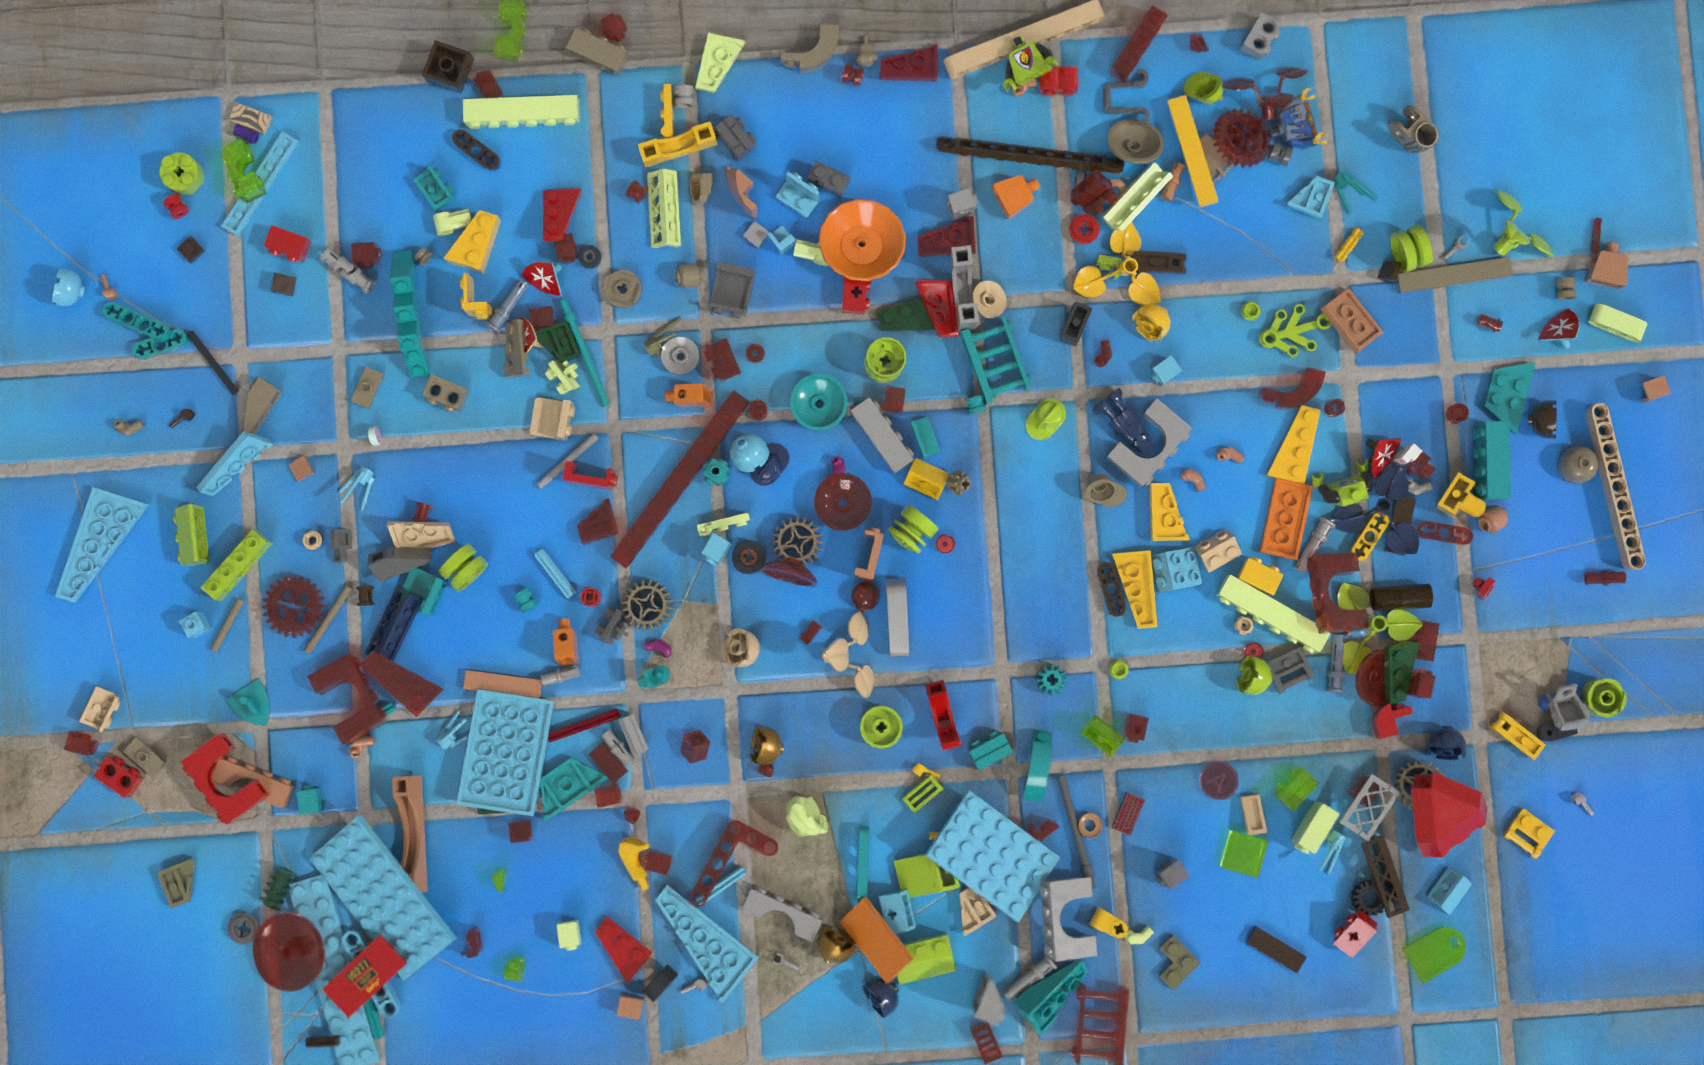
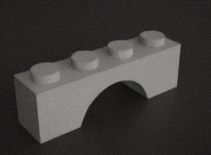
M756 886V888H751L742 911L757 918H760L769 911H782L793 920L795 935L810 942L814 941L822 923L819 913L813 910L806 912L802 910L803 906L795 902L791 904L784 902L785 898L774 894V896L766 894L767 890L762 887Z

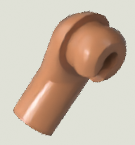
M1035 78L1022 86L1016 84L1017 89L1014 90L1012 88V93L1018 97L1023 95L1028 88L1038 86V79Z
M1233 447L1221 448L1216 453L1219 461L1232 458L1240 464L1245 458L1244 455Z
M374 736L356 738L349 748V756L351 758H358L364 747L375 745Z

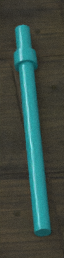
M567 299L562 300L560 305L565 314L564 319L570 326L603 407L610 405V402L577 326L575 313L571 311Z

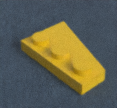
M1170 483L1149 484L1151 541H1189L1190 539L1184 529V522L1178 512L1177 502Z

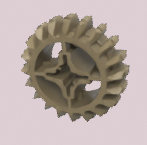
M796 516V522H792V518L789 517L788 521L790 524L786 525L785 521H781L784 527L782 529L779 526L776 527L780 533L772 534L778 538L771 541L772 544H777L778 546L772 548L773 552L780 551L776 558L783 556L782 564L789 560L788 567H791L793 562H796V568H799V562H802L803 567H806L805 561L808 560L812 564L813 560L810 557L813 555L815 558H818L819 555L815 551H822V548L817 547V544H823V540H817V538L822 536V533L815 534L819 527L815 526L812 529L813 521H810L808 525L805 524L807 521L806 517L803 518L802 522H799V516ZM796 527L807 529L811 535L800 536L797 533ZM790 529L792 534L790 541L781 544L784 533ZM794 533L799 540H804L803 543H800L801 552L796 545H792V541L795 538ZM813 540V547L805 556L803 546ZM794 548L797 550L799 558L790 557L783 550Z
M644 579L641 580L642 586L635 582V590L628 587V590L632 593L630 595L624 593L623 596L627 597L628 601L622 600L621 602L622 604H627V607L622 608V611L629 612L624 618H632L629 621L630 625L636 621V629H639L642 624L643 631L647 630V625H649L651 631H654L653 624L661 628L659 621L666 624L667 620L664 616H672V614L667 613V609H674L673 606H668V603H672L673 599L666 598L671 592L663 593L666 586L663 585L659 589L660 582L658 581L652 586V579H649L648 585H646ZM652 589L646 598L640 599L636 597L640 591ZM657 592L663 600V609L656 606L654 602ZM650 600V604H652V606L655 607L656 610L653 608H647V610H644L645 606H643V604L639 601L648 602ZM632 602L637 603L641 608L639 618L633 612ZM654 611L660 614L654 620L644 621L649 612Z
M1413 760V766L1407 762V769L1400 767L1402 774L1396 773L1395 776L1399 780H1394L1393 783L1397 786L1395 789L1401 792L1397 799H1403L1401 802L1403 806L1409 803L1408 809L1411 810L1413 808L1412 797L1404 790L1405 782L1414 788L1415 777L1410 775L1416 772H1422L1421 775H1432L1433 771L1436 773L1439 771V766H1435L1432 769V762H1429L1426 766L1425 760H1421V764H1417V760Z

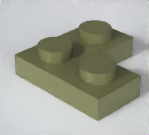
M1173 934L1159 947L1172 961L1159 976L1174 990L1201 963Z

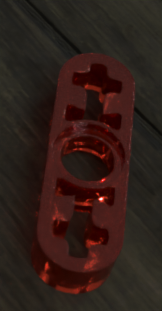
M1429 521L1421 522L1416 526V532L1421 539L1456 545H1467L1473 540L1472 531L1465 527ZM1427 525V529H1435V532H1429L1424 535V531H1421V528ZM1442 528H1446L1449 531V536L1446 539H1443L1439 534ZM1464 531L1467 539L1462 541L1461 537H1454V534H1462Z

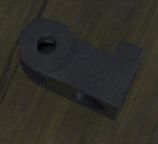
M1542 724L1536 731L1538 738L1543 741H1554L1578 734L1577 729L1560 731L1555 724Z

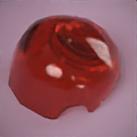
M869 580L857 583L851 593L852 603L857 609L863 611L872 610L881 599L880 588L875 582Z

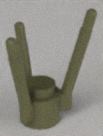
M680 317L644 342L650 356L655 354L658 357L661 355L662 342L676 334L673 332L660 339L658 337L681 321Z

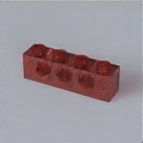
M1154 5L1151 6L1111 68L1110 75L1123 83L1127 82L1165 23L1168 14Z

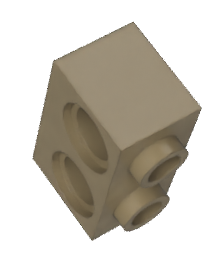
M431 374L422 395L427 398V402L433 405H437V403L443 404V409L454 413L455 410L461 412L470 391ZM439 386L441 389L440 393L433 396V388ZM457 394L458 400L455 403H450V396Z

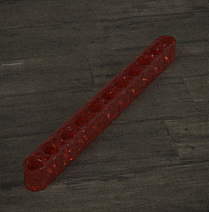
M735 390L729 395L613 551L610 558L625 569L632 563L750 403L748 399Z

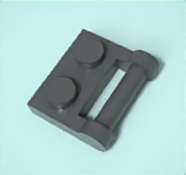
M1297 647L1266 662L1271 669L1273 682L1279 694L1284 693L1285 689L1302 681L1314 678V674L1301 647ZM1303 668V673L1281 683L1280 677Z

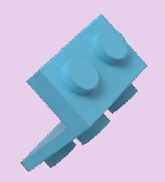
M1193 547L1151 556L1159 593L1196 586L1202 583Z

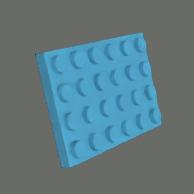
M477 689L457 805L527 816L535 815L554 701Z
M967 790L925 854L926 857L1015 922L1020 921L1040 890L1041 881L1047 879L1060 859L1058 855L970 790Z

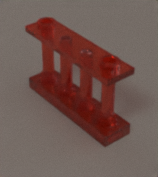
M1082 982L1080 987H1077L1076 999H1079L1076 1043L1075 1046H1072L1071 1058H1074L1076 1064H1080L1081 1057L1109 1059L1110 1062H1113V1065H1123L1129 998L1127 986H1119V991H1115V993L1086 990V984ZM1085 998L1114 1000L1115 1003H1118L1117 1011L1084 1010ZM1084 1018L1113 1020V1022H1116V1029L1112 1030V1032L1083 1029ZM1082 1037L1112 1040L1114 1042V1050L1109 1052L1081 1049Z

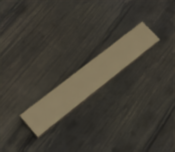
M1510 257L1400 273L1397 274L1396 278L1400 294L1513 276Z

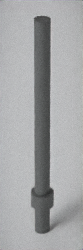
M1064 775L1058 776V783L1082 867H1080L1082 875L1091 877L1092 889L1096 888L1092 875L1094 871L1092 864H1089L1083 839L1078 828Z

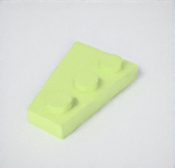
M708 33L696 89L715 93L745 45V41Z

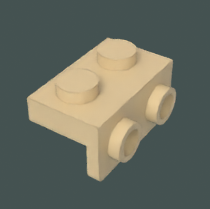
M1227 529L1217 532L1213 537L1200 542L1199 545L1194 547L1208 573L1242 554L1234 535Z
M96 685L79 718V722L94 727L99 732H103L104 728L108 729L112 721L110 716L113 711H117L121 702L119 695Z

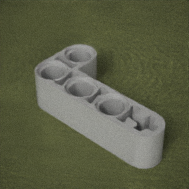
M905 578L886 579L890 657L909 656Z

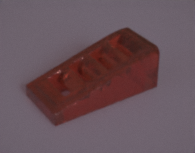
M984 1021L970 1027L985 1065L1003 1057L988 1022ZM988 1030L987 1033L977 1036V1033ZM986 1037H991L990 1040L985 1041L983 1043H980L979 1041ZM991 1043L994 1044L993 1047L983 1051L982 1047L987 1046ZM994 1050L997 1051V1054L986 1058L985 1054Z

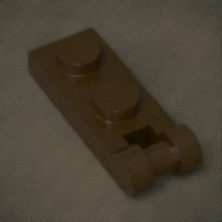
M1134 251L1133 259L1138 263L1136 272L1186 274L1184 261H1186L1187 254ZM1172 260L1177 261V266H1172Z

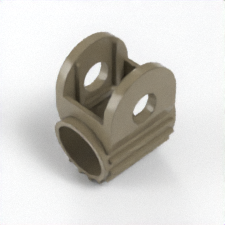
M1406 105L1403 109V115L1409 120L1405 126L1395 121L1390 122L1388 125V130L1392 136L1412 154L1428 150L1438 143L1439 132L1434 123H1430L1428 118L1414 106ZM1418 131L1424 136V145L1418 141Z

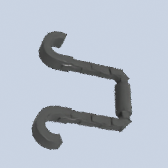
M1138 69L1136 73L1144 78L1143 81L1108 83L1104 87L1103 102L1104 107H1106L1104 111L1108 114H1144L1145 118L1138 121V125L1143 126L1148 123L1150 113L1145 107L1110 108V89L1143 88L1147 85L1148 73L1143 69Z

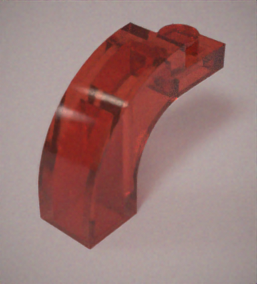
M1307 367L1303 370L1300 384L1295 391L1285 393L1261 388L1258 398H1262L1263 402L1271 404L1275 401L1274 409L1276 410L1298 408L1309 402L1319 392L1326 372Z

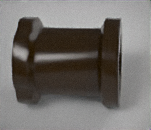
M374 586L356 587V590L359 591L357 606L375 605L372 599Z

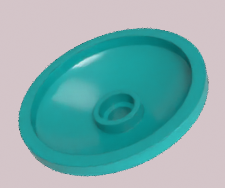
M812 374L804 377L796 384L791 394L790 406L793 416L803 427L813 431H825L835 427L843 419L847 411L848 399L844 387L837 379L826 374ZM817 401L823 403L821 407H817L815 404Z

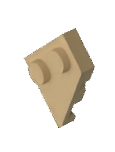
M969 887L959 893L964 936L997 917L987 900Z

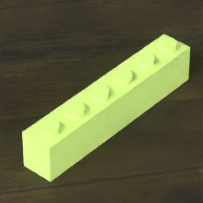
M577 95L463 99V122L470 129L481 128L480 126L499 128V125L515 128L526 124L528 127H535L537 124L555 126L556 123L575 125V122H580L579 98Z
M1231 574L1226 576L1216 596L1220 597V602L1228 606L1230 604L1236 606V611L1243 615L1248 613L1253 616V621L1261 625L1263 623L1269 625V630L1276 634L1283 633L1287 636L1286 639L1288 641L1304 645L1303 649L1311 654L1321 652L1331 634L1327 629Z

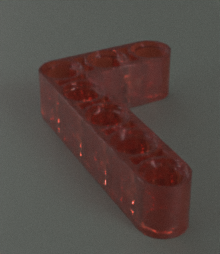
M731 821L727 825L690 894L689 901L691 905L701 908L706 904L738 842L766 857H772L778 852V843L741 821ZM733 824H737L741 828V832L737 835L730 832V827ZM751 833L756 834L758 837V841L755 844H750L747 841V836ZM727 841L731 843L732 848L729 852L721 850L720 845L722 842ZM766 843L774 844V852L767 853L764 850ZM720 859L722 867L720 869L712 868V860ZM710 876L713 879V884L710 887H705L702 884L703 877ZM700 893L703 895L704 900L701 904L693 902L694 894Z

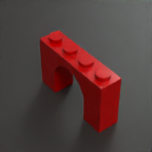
M220 733L182 760L181 763L183 771L195 781L194 786L205 795L206 803L216 810L219 821L228 825L235 822L270 795L259 780L252 781L234 795L223 794L215 787L212 780L214 766L219 760L236 749L226 734Z

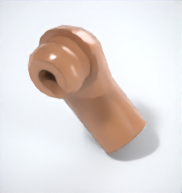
M1190 468L1181 472L1182 480L1193 481L1197 492L1206 489L1199 472Z

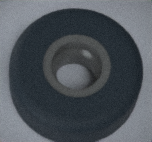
M587 245L579 251L578 259L583 267L593 269L600 264L602 256L598 248ZM588 254L593 255L591 260L587 259Z

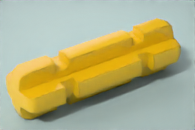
M1356 227L1341 246V250L1336 253L1335 258L1343 262L1364 232Z

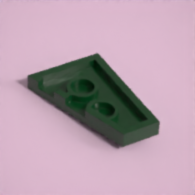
M921 297L876 312L882 331H935Z
M1411 640L1384 647L1386 703L1393 704L1406 700L1420 641Z

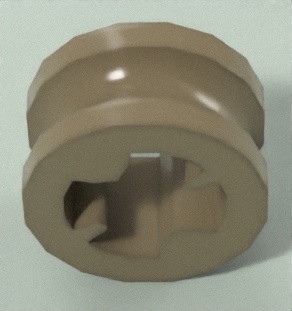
M426 247L422 248L414 257L415 261H419L420 266L428 263L433 256L431 252H427L428 249Z

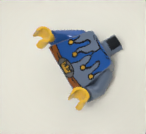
M1312 88L1304 89L1302 95L1299 94L1289 100L1281 109L1277 117L1278 124L1269 126L1271 137L1281 135L1283 143H1289L1290 146L1299 149L1316 146L1317 143L1320 145L1327 144V141L1320 142V138L1326 136V134L1322 132L1317 133L1309 102H1305L1306 99L1312 100L1315 98V95L1307 96V92L1312 90Z

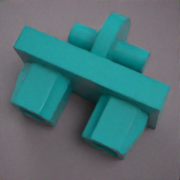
M659 665L642 671L643 676L636 680L640 689L646 687L653 689L666 684L671 677V672L668 667Z

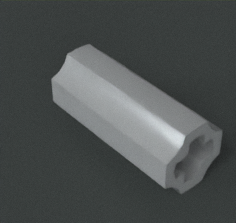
M634 714L618 720L633 756L649 749Z

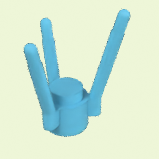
M362 465L359 469H356L355 473L339 489V492L342 493L352 483L340 500V503H344L359 482L363 485L367 482L368 484L360 510L363 511L371 486L375 481L372 478L374 473Z
M460 710L453 715L446 726L439 732L440 735L436 737L437 742L444 749L450 746L454 748L457 744L469 738V734L455 740L457 737L454 734L467 721L466 718L459 722L452 730L449 729L460 714Z
M1335 830L1328 833L1322 842L1324 843L1327 840L1326 845L1330 847V850L1322 861L1319 871L1323 870L1335 850L1327 870V875H1330L1340 850L1344 846L1343 842L1346 839Z

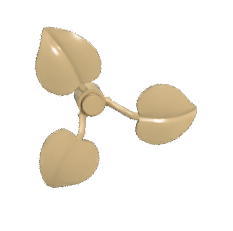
M858 610V612L851 616L848 622V632L853 639L850 642H846L845 639L841 638L835 640L829 647L823 650L822 657L836 671H844L847 667L856 669L857 673L854 675L856 689L863 698L868 699L873 690L875 679L871 667L863 665L860 668L848 663V646L855 642L863 645L869 634L867 619L862 611Z

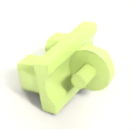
M552 360L548 364L550 367L545 372V375L551 381L557 377L561 380L556 386L561 395L580 387L575 380L578 377V374L575 372L578 368L576 363L570 365L568 361L560 363L558 360Z

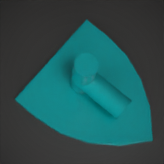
M259 678L226 699L233 711L243 720L254 725L267 726L270 716V702L267 691Z

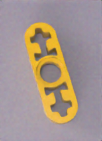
M1374 513L1350 548L1349 555L1351 559L1363 561L1368 557L1389 524L1387 515L1382 516V522L1384 523L1379 524L1376 529L1370 528V525L1374 527L1377 523L1375 518L1381 516ZM1367 531L1374 534L1372 542H1367L1364 538ZM1363 544L1369 546V548L1364 547L1361 553L1363 556L1356 557L1355 549H1360Z

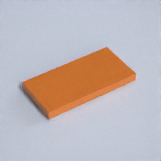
M1281 478L1274 479L1259 549L1260 553L1295 561L1298 560L1313 490L1312 485Z
M867 897L863 898L840 921L841 925L886 984L891 982L914 960Z

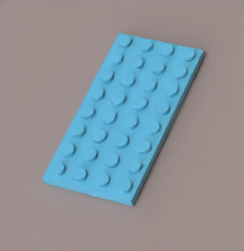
M361 814L309 858L321 875L325 876L328 884L372 941L382 934L407 961V964L397 972L403 981L456 939Z

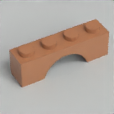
M228 755L217 762L212 774L213 781L231 787L244 778L254 781L259 780L270 795L264 799L265 802L280 808L288 807L296 785L291 784V780L284 777L278 779L273 777L274 773L270 771H258L255 769L256 766L249 763H244L243 765L237 762V758Z

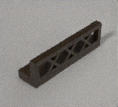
M1376 835L1371 837L1369 841L1361 843L1387 918L1409 911L1410 908L1384 836ZM1369 845H1372L1375 856L1370 854ZM1377 863L1379 864L1382 875L1377 873L1376 871ZM1384 881L1389 893L1385 892L1382 888ZM1390 901H1392L1395 911L1391 912L1389 907Z

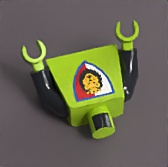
M1019 36L1013 40L1016 50L1009 53L1003 87L1006 92H1009L1008 89L1011 86L1016 90V84L1022 86L1046 72L1052 71V65L1056 64L1058 66L1059 63L1054 58L1050 49L1034 42L1026 44L1023 36Z
M1364 459L1365 464L1363 465L1358 464V461H1356L1357 471L1361 475L1327 485L1323 484L1322 473H1318V478L1312 475V486L1318 487V491L1327 503L1342 507L1369 499L1368 493L1373 490L1374 483L1369 472L1367 459Z

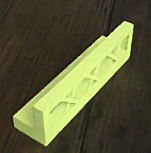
M1151 162L1101 218L1112 230L1122 232L1167 184L1173 175L1170 172H1163L1155 162Z
M660 169L647 173L651 248L663 246L679 247L681 246L677 171ZM658 176V183L655 186L654 177ZM657 195H659V202H658V204H656V201H655ZM658 214H660V221H659V223H657V219H656V217L658 216ZM659 232L661 233V237H662V241H661V242H658V234H659Z

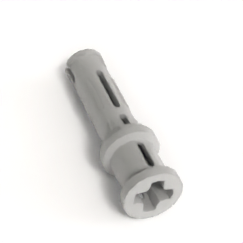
M1320 517V523L1316 530L1311 533L1312 538L1294 566L1296 570L1305 573L1319 547L1327 541L1326 537L1331 529L1335 528L1336 525L1333 522Z
M1044 955L1045 958L1036 965H1031V970L1002 991L1003 994L1011 1002L1038 979L1043 980L1044 975L1052 969H1056L1055 963L1052 960H1047L1046 955Z

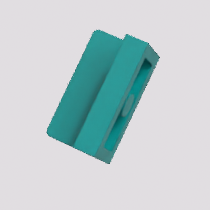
M928 416L916 421H910V426L922 458L925 459L941 453Z

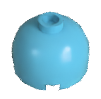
M59 267L56 276L58 278L53 290L52 305L72 306L77 303L79 297L84 296L85 286H82L81 278L77 273Z
M744 433L738 436L730 447V458L738 470L742 472L755 471L754 468L759 465L762 467L769 456L767 444L761 437L752 433Z

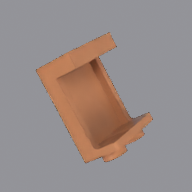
M869 527V530L864 531V536L874 538V544L868 569L856 568L854 577L873 581L884 535L880 533L881 530Z

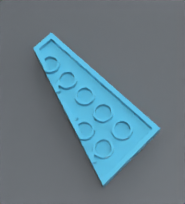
M92 487L55 597L76 603L149 505Z
M668 884L655 901L723 1004L759 956Z

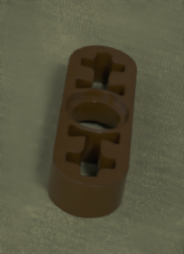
M465 130L454 132L452 136L454 144L489 171H496L500 167L501 161L498 155ZM458 136H461V137L464 136V138L466 139V141L469 142L470 144L467 146V145H466L464 142H462V141H461L460 143H458V142H459ZM474 146L482 148L479 155L472 154L471 150ZM485 154L490 159L495 158V165H489L488 161L483 158Z
M1104 562L1098 566L1097 575L1108 613L1111 616L1118 617L1123 615L1126 610L1115 567L1109 562ZM1103 566L1111 569L1108 575L1109 579L1113 577L1114 581H1108L1104 584L1103 580L1107 578L1105 574L1101 573V570L1104 569ZM1113 584L1116 586L1117 591L1114 595H1109L1106 592L1107 585ZM1119 596V599H1116V603L1121 605L1122 609H1119L1118 614L1116 611H1112L1111 607H1114V602H1109L1108 598Z

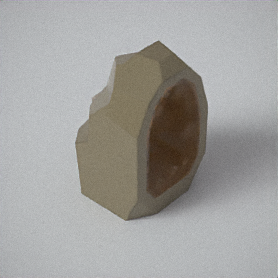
M712 173L692 174L690 193L693 201L698 205L708 201L712 185H714Z

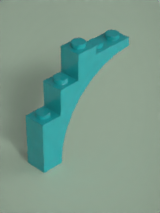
M408 250L392 253L390 281L394 291L393 308L398 322V343L401 352L404 353L410 377L417 378L430 376V368L425 353L418 314L415 278L416 265L412 251Z

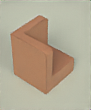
M1665 376L1642 383L1647 397L1642 399L1643 403L1671 394Z
M621 994L617 1016L639 1020L645 998Z

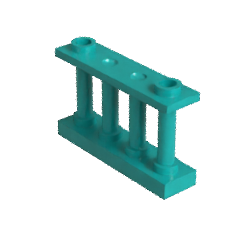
M1005 316L1000 319L1001 325L976 334L970 333L969 329L961 331V337L986 405L993 403L994 397L997 394L1023 386L1026 392L1032 384L1030 375L1025 374L1011 335V331H1013L1010 320L1006 321ZM1002 332L1005 333L1008 343L981 352L976 350L975 344L977 341ZM1011 350L1013 361L990 369H983L981 364L983 359ZM1017 368L1020 379L994 388L993 386L989 387L987 380L991 376Z

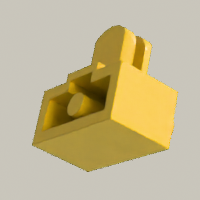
M1458 472L1438 503L1437 509L1452 518L1455 517L1459 509L1473 517H1479L1484 513L1486 504L1482 499L1470 493L1475 486V482Z

